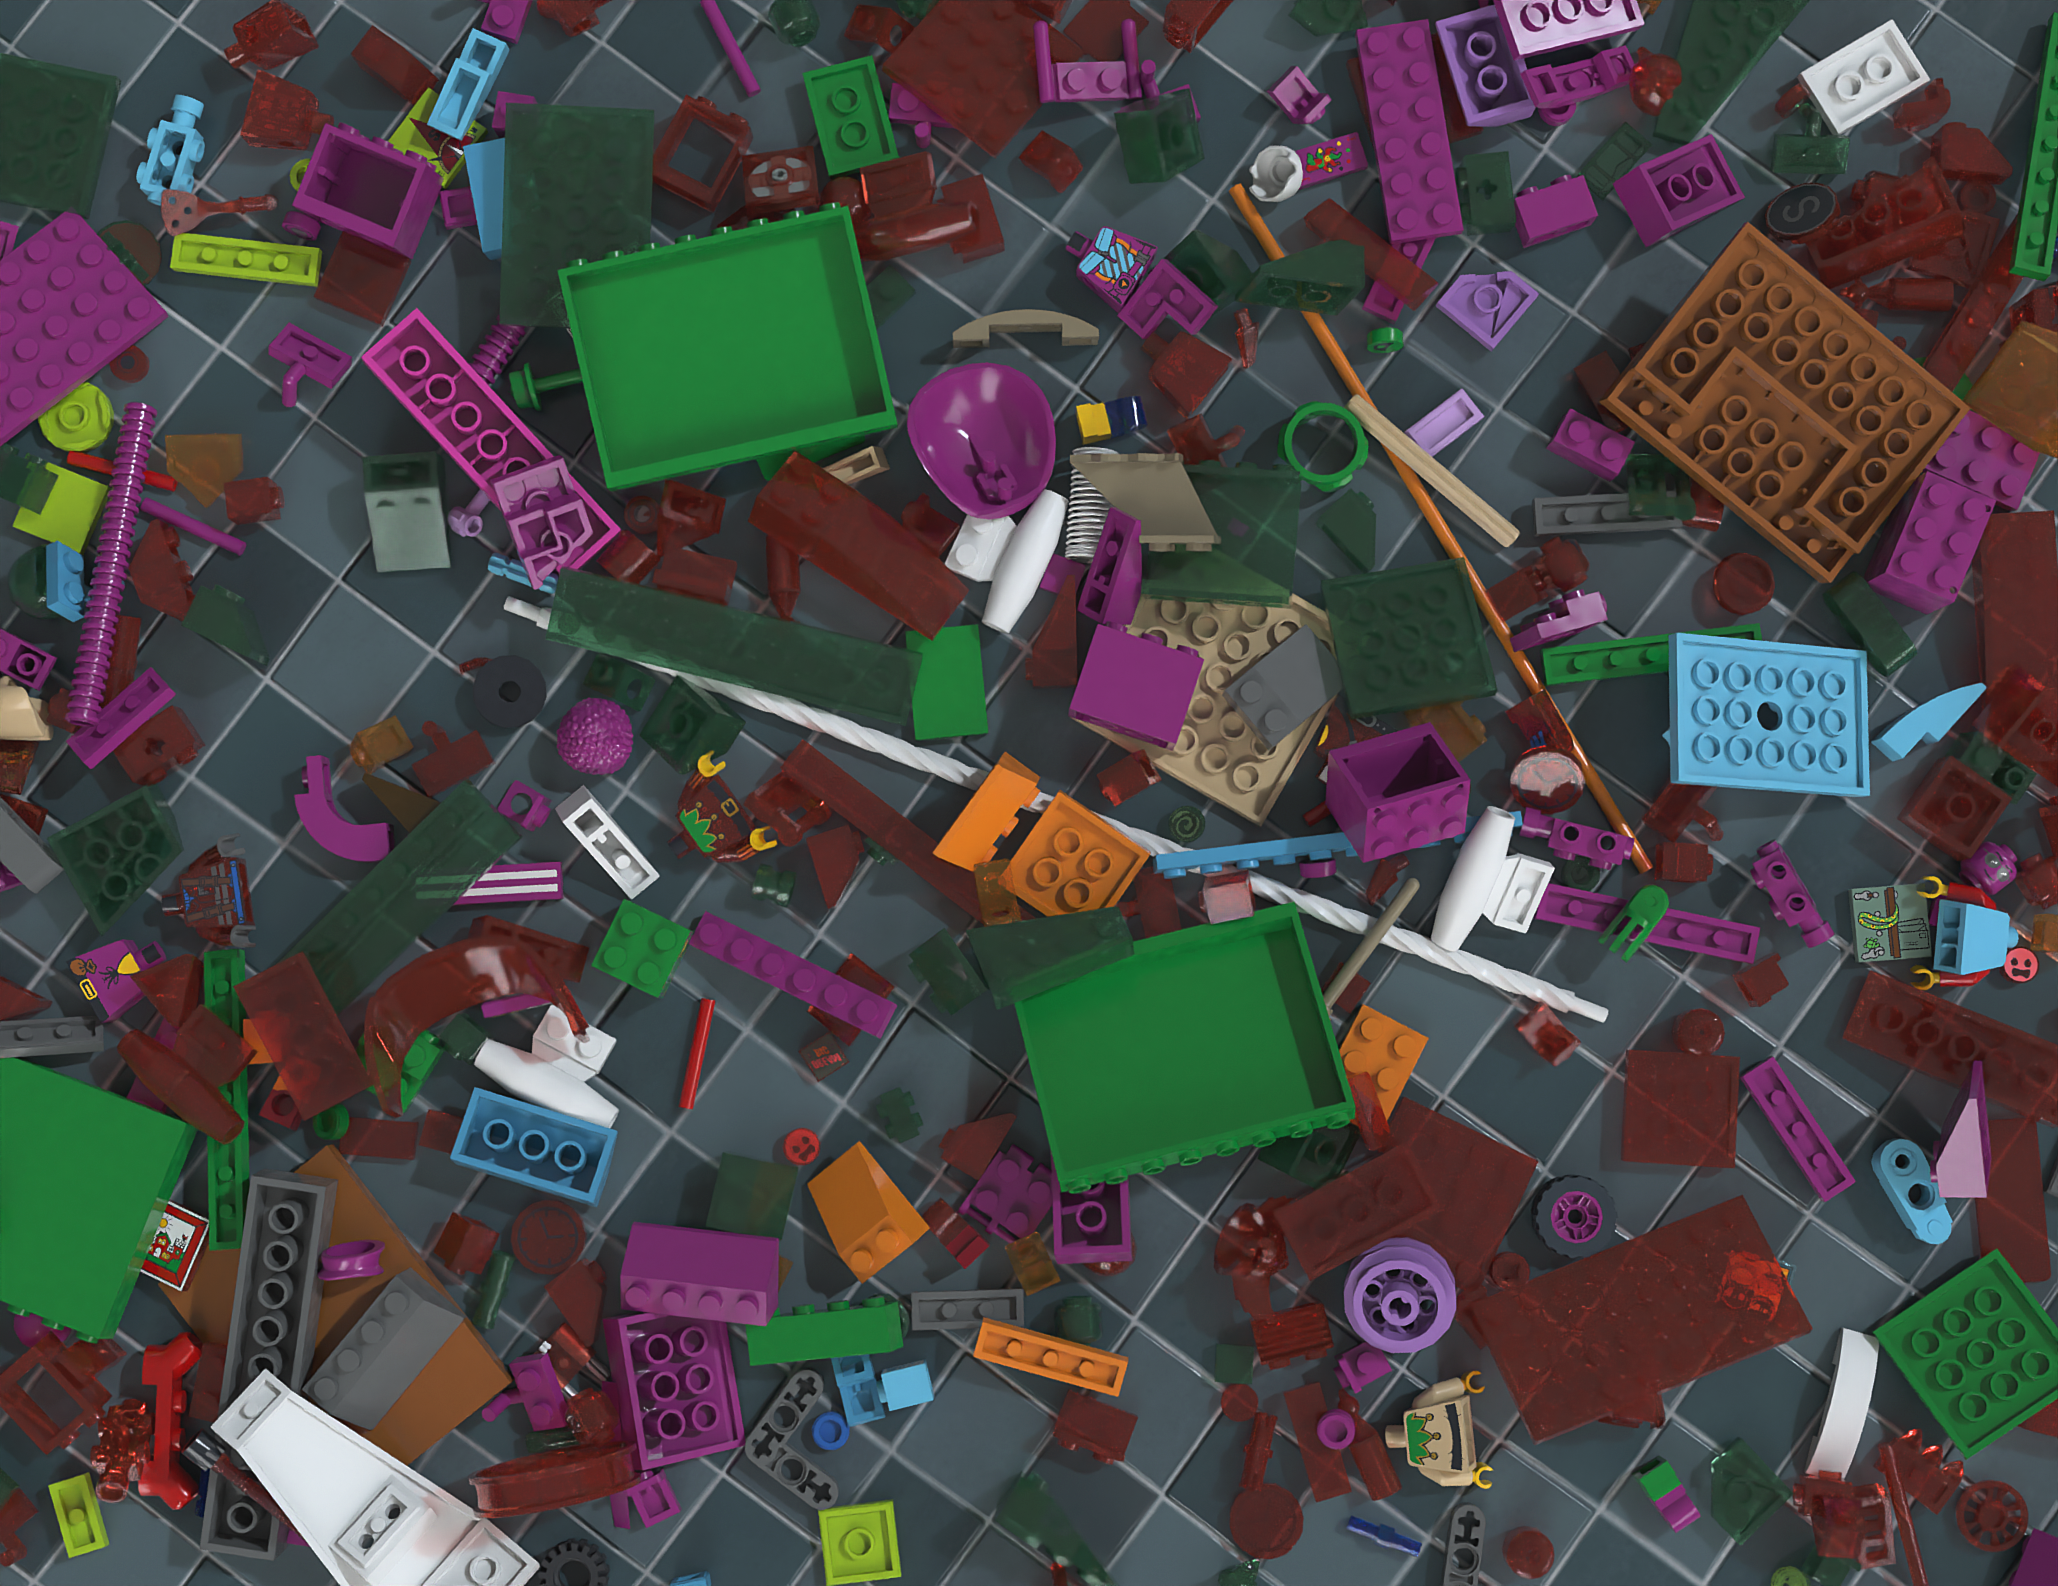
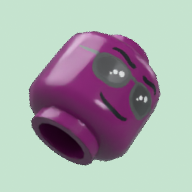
M1985 841L1962 858L1960 862L1962 871L1959 873V876L1965 885L1980 888L1988 896H1992L2016 878L2017 870L2014 863L2017 861V858L2007 845L2001 844L1998 846L1995 843Z

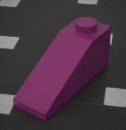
M1110 507L1077 607V611L1101 624H1106L1107 621L1121 625H1131L1142 593L1141 543H1139L1141 520L1116 507Z

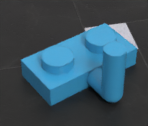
M57 540L46 546L47 607L68 620L75 622L84 618V601L87 603V601L91 600L88 592L93 588L84 584V556Z

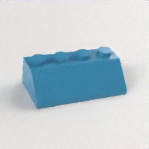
M474 1087L450 1159L455 1164L597 1207L610 1170L618 1131Z

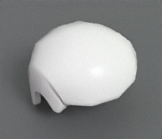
M1287 146L1267 147L1258 154L1254 165L1249 169L1253 176V185L1249 189L1260 201L1281 202L1294 196L1300 188L1303 179L1300 157Z

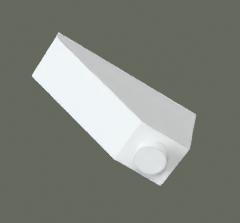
M584 785L555 808L566 827L631 900L660 877L658 872Z

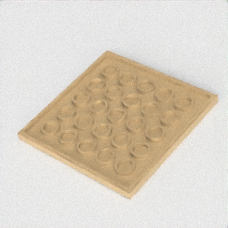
M1175 544V551L1165 553L1141 594L1131 625H1123L1128 628V634L1140 638L1142 633L1151 634L1163 639L1162 645L1173 649H1176L1177 645L1187 646L1199 652L1197 657L1204 659L1173 751L1072 717L1070 718L1256 826L1261 827L1336 695L1269 751L1222 696L1223 692L1305 624H1307L1348 674L1370 637L1213 547L1212 551L1198 552L1186 551V544Z

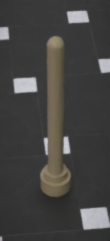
M1409 878L1322 994L1329 1016L1333 1012L1331 1009L1333 1004L1418 891L1420 883L1417 879Z

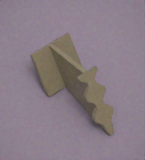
M1182 454L1070 455V463L1114 507L1141 520L1142 535H1139V543L1149 544V551L1174 552L1175 544H1186V551L1203 552L1212 551V544H1221V537L1217 535L1184 469Z

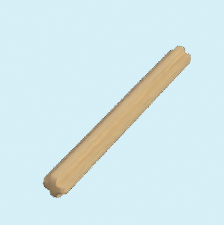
M1354 395L1347 402L1344 408L1357 418L1364 429L1504 547H1509L1520 534L1517 528L1360 395Z

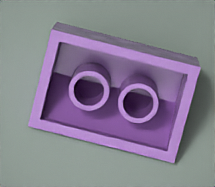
M1495 5L1436 21L1437 32L1467 126L1498 127L1531 117L1536 107L1520 75L1524 70H1527L1524 58L1513 60Z

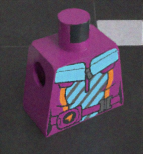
M1103 226L1094 241L1075 231L1065 250L1082 259L1076 269V277L1112 309L1120 313L1156 258L1158 247Z

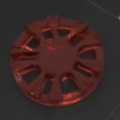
M1997 1480L1977 1482L1968 1486L1957 1501L1958 1504L1955 1507L1957 1527L1965 1539L1979 1549L1989 1552L2007 1550L2016 1545L2026 1532L2028 1526L2026 1503L2016 1489L2004 1482ZM1994 1487H1998L1996 1501L1992 1500ZM1985 1488L1986 1498L1981 1501L1975 1492ZM2009 1492L2016 1500L2004 1506L2002 1500ZM1969 1498L1978 1503L1976 1509L1967 1505ZM2020 1510V1515L2009 1516L2008 1511ZM1964 1511L1973 1512L1974 1519L1965 1522ZM2009 1521L2019 1524L2013 1536L2005 1529ZM1979 1524L1981 1527L1971 1535L1969 1530ZM1985 1531H1989L1991 1534L1990 1545L1979 1542ZM1997 1531L2001 1532L2005 1542L2000 1544L1996 1534Z

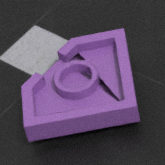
M1512 271L1477 276L1475 274L1460 275L1437 302L1436 307L1492 352L1538 297L1539 293Z

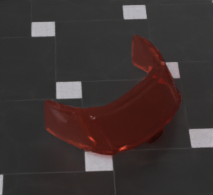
M494 935L461 940L423 954L387 978L377 990L375 996L369 999L364 1025L367 1073L374 1085L383 1112L395 1118L403 1116L401 1102L403 1060L418 1035L440 1019L498 996L525 993L552 1002L567 1017L573 1035L582 1043L589 1042L590 1038L585 1030L589 1028V1025L570 990L546 957L542 958L530 945L521 939Z

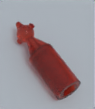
M1891 277L1868 288L1862 282V278H1855L1854 283L1847 288L1840 289L1839 294L1853 302L1855 308H1861L1862 303L1870 299L1888 308V310L1948 312L1953 303L1954 286L1951 279Z
M775 533L765 536L768 595L780 615L776 623L771 625V629L781 636L784 645H789L796 629L801 628L800 621H795L791 617L798 596L801 594L798 534Z
M1344 1389L1338 1390L1339 1402L1337 1409L1349 1413L1355 1422L1354 1439L1348 1445V1448L1371 1500L1377 1501L1395 1494L1402 1489V1485L1378 1431L1358 1415L1360 1410L1358 1400L1350 1396Z

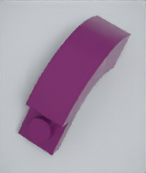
M322 755L307 756V766L302 767V781L304 787L309 788V793L297 794L294 797L300 819L309 834L328 851L350 860L363 863L397 862L394 825L388 823L354 825L345 820L336 809L333 801L329 758Z

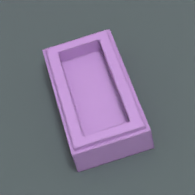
M1461 388L1406 430L1404 434L1433 457L1481 421L1484 415Z

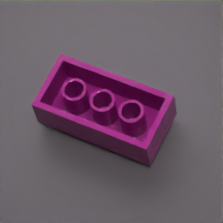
M1051 1153L1054 1256L1057 1264L1132 1261L1129 1176L1126 1181L1118 1184H1107L1106 1181L1093 1184L1089 1190L1082 1193L1071 1194L1069 1191L1061 1192Z

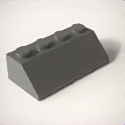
M410 1267L397 1274L302 1390L330 1415L372 1431L467 1316Z

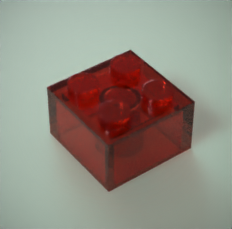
M1950 755L1936 760L1896 819L1954 860H1966L1972 858L2012 798Z

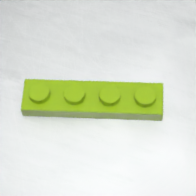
M175 232L170 268L178 272L318 287L322 251L320 248Z

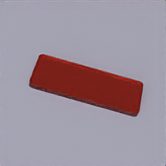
M2029 1117L1988 1120L1992 1156L1987 1198H1975L1981 1259L1997 1248L2023 1283L2047 1281L2051 1277V1265L2036 1121Z

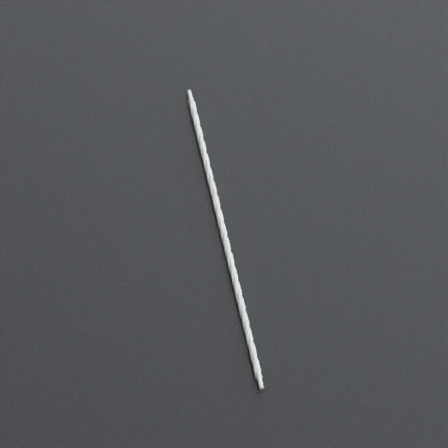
M510 596L506 599L504 610L536 621L539 627L562 633L573 640L597 649L615 653L624 659L650 669L669 673L682 681L709 691L722 693L735 701L762 711L775 713L786 720L815 731L828 733L852 745L872 752L882 753L890 759L925 772L935 773L948 781L976 791L989 774L987 771L968 767L955 759L931 750L914 747L904 740L878 730L861 727L853 721L818 708L808 707L795 699L774 691L754 687L750 683L712 668L701 667L689 659L665 650L648 647L638 640L609 629L595 627L580 618L547 607L540 608ZM1040 792L1029 808L1021 805L1020 808L1043 814L1054 797ZM1095 813L1151 852L1150 855L1153 857L1159 854L1194 850L1181 847L1168 839L1144 830L1128 827L1117 820ZM1223 865L1222 872L1203 874L1214 881L1247 893L1257 894L1263 899L1278 905L1295 901L1298 912L1310 914L1323 922L1353 933L1366 936L1378 920L1362 912L1343 908L1317 895L1300 889L1290 888L1277 880L1247 869L1237 870V867L1233 865ZM1200 868L1187 870L1201 874ZM1392 925L1379 942L1406 953L1419 955L1427 961L1453 971L1472 975L1485 983L1509 992L1526 995L1536 1002L1565 1013L1570 1010L1602 1023L1605 1022L1609 1009L1574 996L1575 992L1559 989L1548 982L1519 971L1506 969L1492 961L1459 949L1458 951L1443 949L1434 944L1430 938L1406 929L1397 928Z

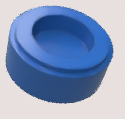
M826 1411L820 1414L812 1427V1436L815 1443L825 1450H835L842 1447L850 1433L846 1417L837 1411Z

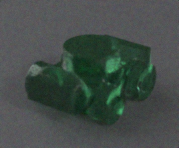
M898 1087L880 1095L882 1103L877 1104L876 1108L881 1119L887 1116L890 1119L891 1123L884 1126L889 1139L897 1137L899 1143H902L920 1135L918 1127L923 1126L924 1123L919 1112L911 1113L909 1107L915 1105L911 1092L903 1093L901 1087Z

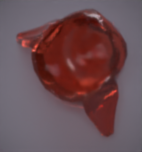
M1639 47V60L1632 67L1629 76L1631 99L1641 112L1657 117L1661 114V109L1665 102L1673 98V90L1681 84V67L1678 61L1670 56L1661 53L1653 54L1645 47Z

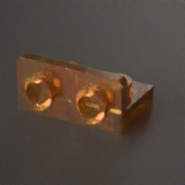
M1443 683L1439 684L1403 713L1413 727L1431 722L1458 762L1488 741L1483 735L1487 731L1482 722L1475 715L1469 717L1460 706L1464 702L1459 693L1452 686L1446 688Z

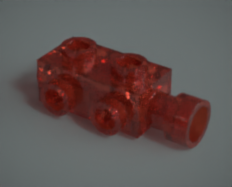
M126 1399L121 1405L109 1406L107 1417H100L98 1420V1435L101 1441L100 1445L92 1446L90 1460L94 1469L97 1468L100 1475L95 1493L102 1501L117 1503L124 1500L127 1496L130 1481L141 1480L144 1464L149 1463V1442L151 1435H155L156 1415L154 1412H150L147 1403H141L136 1399Z

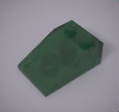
M1347 240L1328 241L1262 264L1235 294V302L1337 316L1365 287L1364 246L1353 245Z

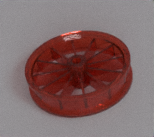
M611 1440L575 1445L515 1458L477 1470L467 1477L468 1483L475 1485L478 1505L473 1508L474 1516L477 1518H502L537 1513L588 1502L634 1487L642 1481L641 1473L634 1470L631 1453L636 1449V1442L634 1440Z

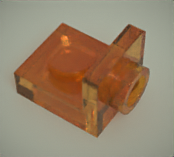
M395 715L356 733L351 742L350 753L359 768L363 767L366 773L372 774L377 770L378 766L410 752L414 746Z
M1034 1232L1006 1245L1005 1250L1027 1296L1061 1281L1038 1232Z

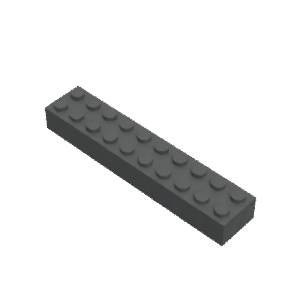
M266 1168L251 1175L218 1418L265 1368L291 1391L306 1401L308 1400V1394L302 1389L311 1379L324 1280H320L317 1274L323 1266L321 1252L329 1247L338 1185L337 1179ZM215 1433V1439L226 1450L210 1469L200 1549L274 1561L287 1548L288 1543L286 1542L290 1519L241 1455Z

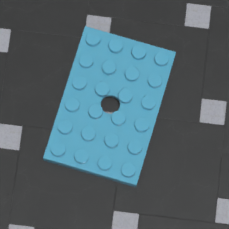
M1686 633L1668 635L1671 783L1848 797L1870 796L1866 651ZM1762 703H1768L1769 708L1778 714L1777 726L1773 727L1770 731L1764 729L1757 718V711Z

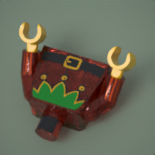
M711 750L699 758L698 767L686 781L677 802L679 811L675 817L684 830L669 839L667 843L678 859H681L697 847L702 856L707 860L712 858L717 863L744 862L761 850L775 847L777 841L774 840L767 843L764 839V833L766 830L771 829L770 826L757 829L719 774L713 777L714 774L725 768L726 763L722 761L716 766L712 765L710 757L715 751Z

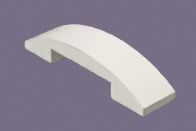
M1841 1327L1832 1361L1836 1367L1818 1437L1813 1436L1804 1469L1805 1473L1839 1483L1843 1482L1855 1454L1871 1399L1879 1349V1341L1876 1337Z

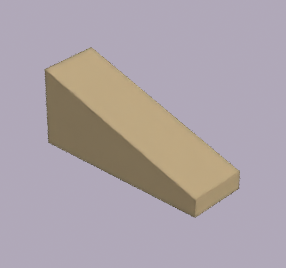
M871 446L814 472L813 475L820 493L826 494L889 470L890 467L883 449Z

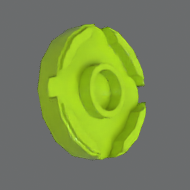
M85 381L39 416L38 423L42 434L55 447L66 452L77 451L85 453L98 448L108 438L114 423V410L109 398L98 387Z

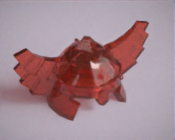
M1286 1195L1275 1199L1269 1197L1258 1208L1254 1204L1245 1203L1238 1207L1229 1217L1216 1243L1214 1252V1269L1216 1273L1232 1276L1235 1300L1240 1301L1244 1312H1249L1256 1322L1262 1319L1266 1325H1270L1275 1317L1271 1308L1269 1294L1270 1276L1276 1274L1279 1270L1287 1268L1290 1264L1284 1235L1294 1222L1307 1216L1308 1204L1300 1205L1298 1198H1286Z

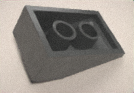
M1305 624L1223 692L1222 696L1270 751L1351 683L1353 678Z

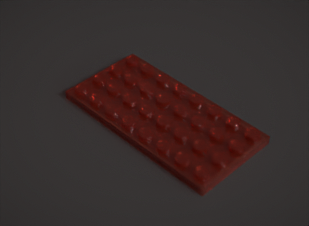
M1743 1195L1470 1305V1310L1534 1445L1811 1333L1813 1329Z

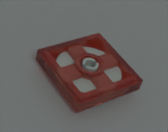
M813 146L742 156L745 202L748 215L820 205Z

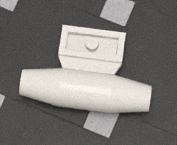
M1044 489L1035 499L1018 526L1009 516L988 520L975 518L967 514L944 567L977 582L992 581L982 623L1009 634L1032 600L1059 540L1069 502L1063 496Z
M1488 806L1463 843L1440 896L1430 938L1437 946L1449 951H1458L1482 913L1495 925L1522 933L1527 932L1555 868L1550 862L1519 853L1506 856L1515 817L1509 812L1497 807Z
M552 1004L533 1035L532 1054L488 1039L475 1060L474 1065L506 1091L531 1105L606 1128L612 1127L619 1113L617 1107L585 1083L596 1074H599L617 1042L616 1039Z

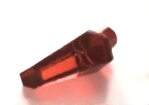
M1245 307L1233 313L1239 326L1235 335L1243 369L1251 367L1256 362L1259 321L1252 322L1248 309Z
M1400 853L1390 861L1381 858L1365 893L1371 906L1398 881L1396 874L1410 865L1409 860L1403 853Z

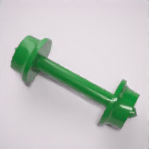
M524 363L522 369L509 374L511 387L508 394L515 398L519 410L535 408L536 411L542 410L539 393L583 382L580 368L535 379L530 363Z

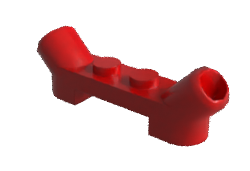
M180 1332L167 1345L149 1344L145 1349L143 1357L142 1384L157 1385L154 1455L139 1460L138 1489L141 1496H160L172 1510H181L200 1492V1485L179 1463L180 1451L183 1450L186 1441L185 1429L181 1428V1413L185 1412L187 1406V1393L185 1390H182L183 1375L205 1355L203 1343L190 1332Z

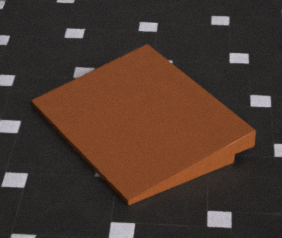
M1745 222L1599 400L1603 406L1819 583H1831L1853 554L1860 553L1971 409L1749 222Z
M334 1144L325 1146L294 1172L338 1180L329 1247L359 1240H378L385 1243V1248L379 1258V1265L384 1269L382 1274L341 1280H324L311 1378L397 1274L410 1267L465 1315ZM208 1242L198 1251L181 1291L163 1282L158 1283V1285L224 1370L241 1249L209 1251ZM466 1317L372 1431L330 1415L309 1395L307 1401L408 1466L515 1379L469 1318Z

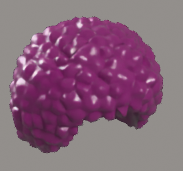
M587 698L577 702L563 716L559 729H557L558 754L574 770H579L582 773L592 775L613 774L624 766L632 752L633 733L630 719L625 714V710L621 709L618 704L611 700Z

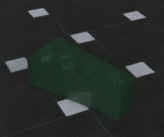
M1118 906L966 930L970 948L996 1010L1134 955L1133 938Z

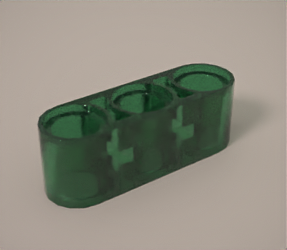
M1850 572L1823 592V600L1859 649L1866 651L1868 661L1882 676L1888 678L1918 655L1911 639L1865 579L1857 572Z

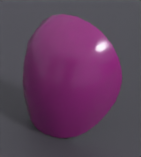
M988 362L967 364L949 369L931 379L918 391L911 402L908 411L907 428L916 455L934 483L963 512L975 518L988 520L1006 517L1027 507L1046 488L1052 475L1055 461L1056 436L1054 419L1044 393L1026 374L1007 365Z

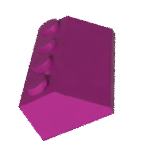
M634 1222L631 1227L620 1275L621 1309L767 1326L778 1307L779 1238Z

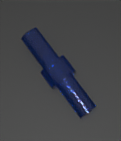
M1351 1515L1346 1528L1349 1531L1374 1540V1545L1386 1550L1392 1547L1418 1557L1422 1547V1543L1395 1533V1528L1383 1523H1380L1378 1526Z

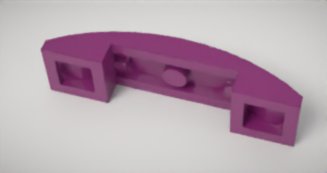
M1626 45L1601 51L1591 59L1555 68L1548 64L1524 70L1520 74L1534 106L1537 108H1555L1581 102L1623 87L1640 78Z

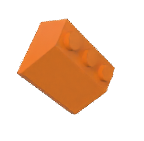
M1004 752L941 838L933 854L970 871H974L979 863L986 866L998 850L993 844L999 835L1002 834L1007 838L1018 823L1019 819L1014 816L1021 805L1029 808L1041 790L1035 786L1041 777L1007 752Z

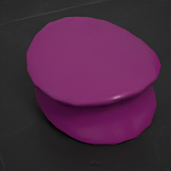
M359 1240L328 1247L321 1252L323 1266L319 1270L317 1277L320 1280L329 1281L382 1274L384 1269L379 1265V1258L385 1248V1243L378 1240Z

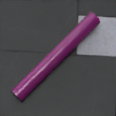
M701 0L700 4L748 97L757 95L761 92V89L715 0Z
M148 497L141 504V511L239 556L243 554L246 548V542Z

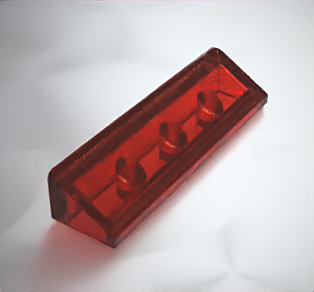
M1331 198L1315 207L1303 218L1307 228L1413 311L1439 285L1435 279Z

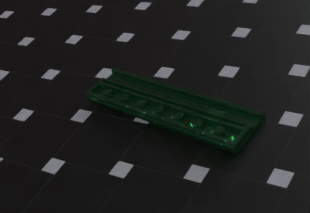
M469 779L464 780L257 983L286 1015L290 1014L304 1029L302 1032L307 1037H317L522 839L523 835L516 831Z

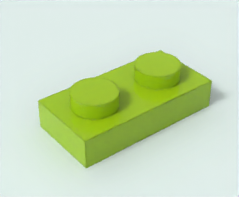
M89 1472L48 1485L68 1557L72 1558L108 1546L109 1540Z

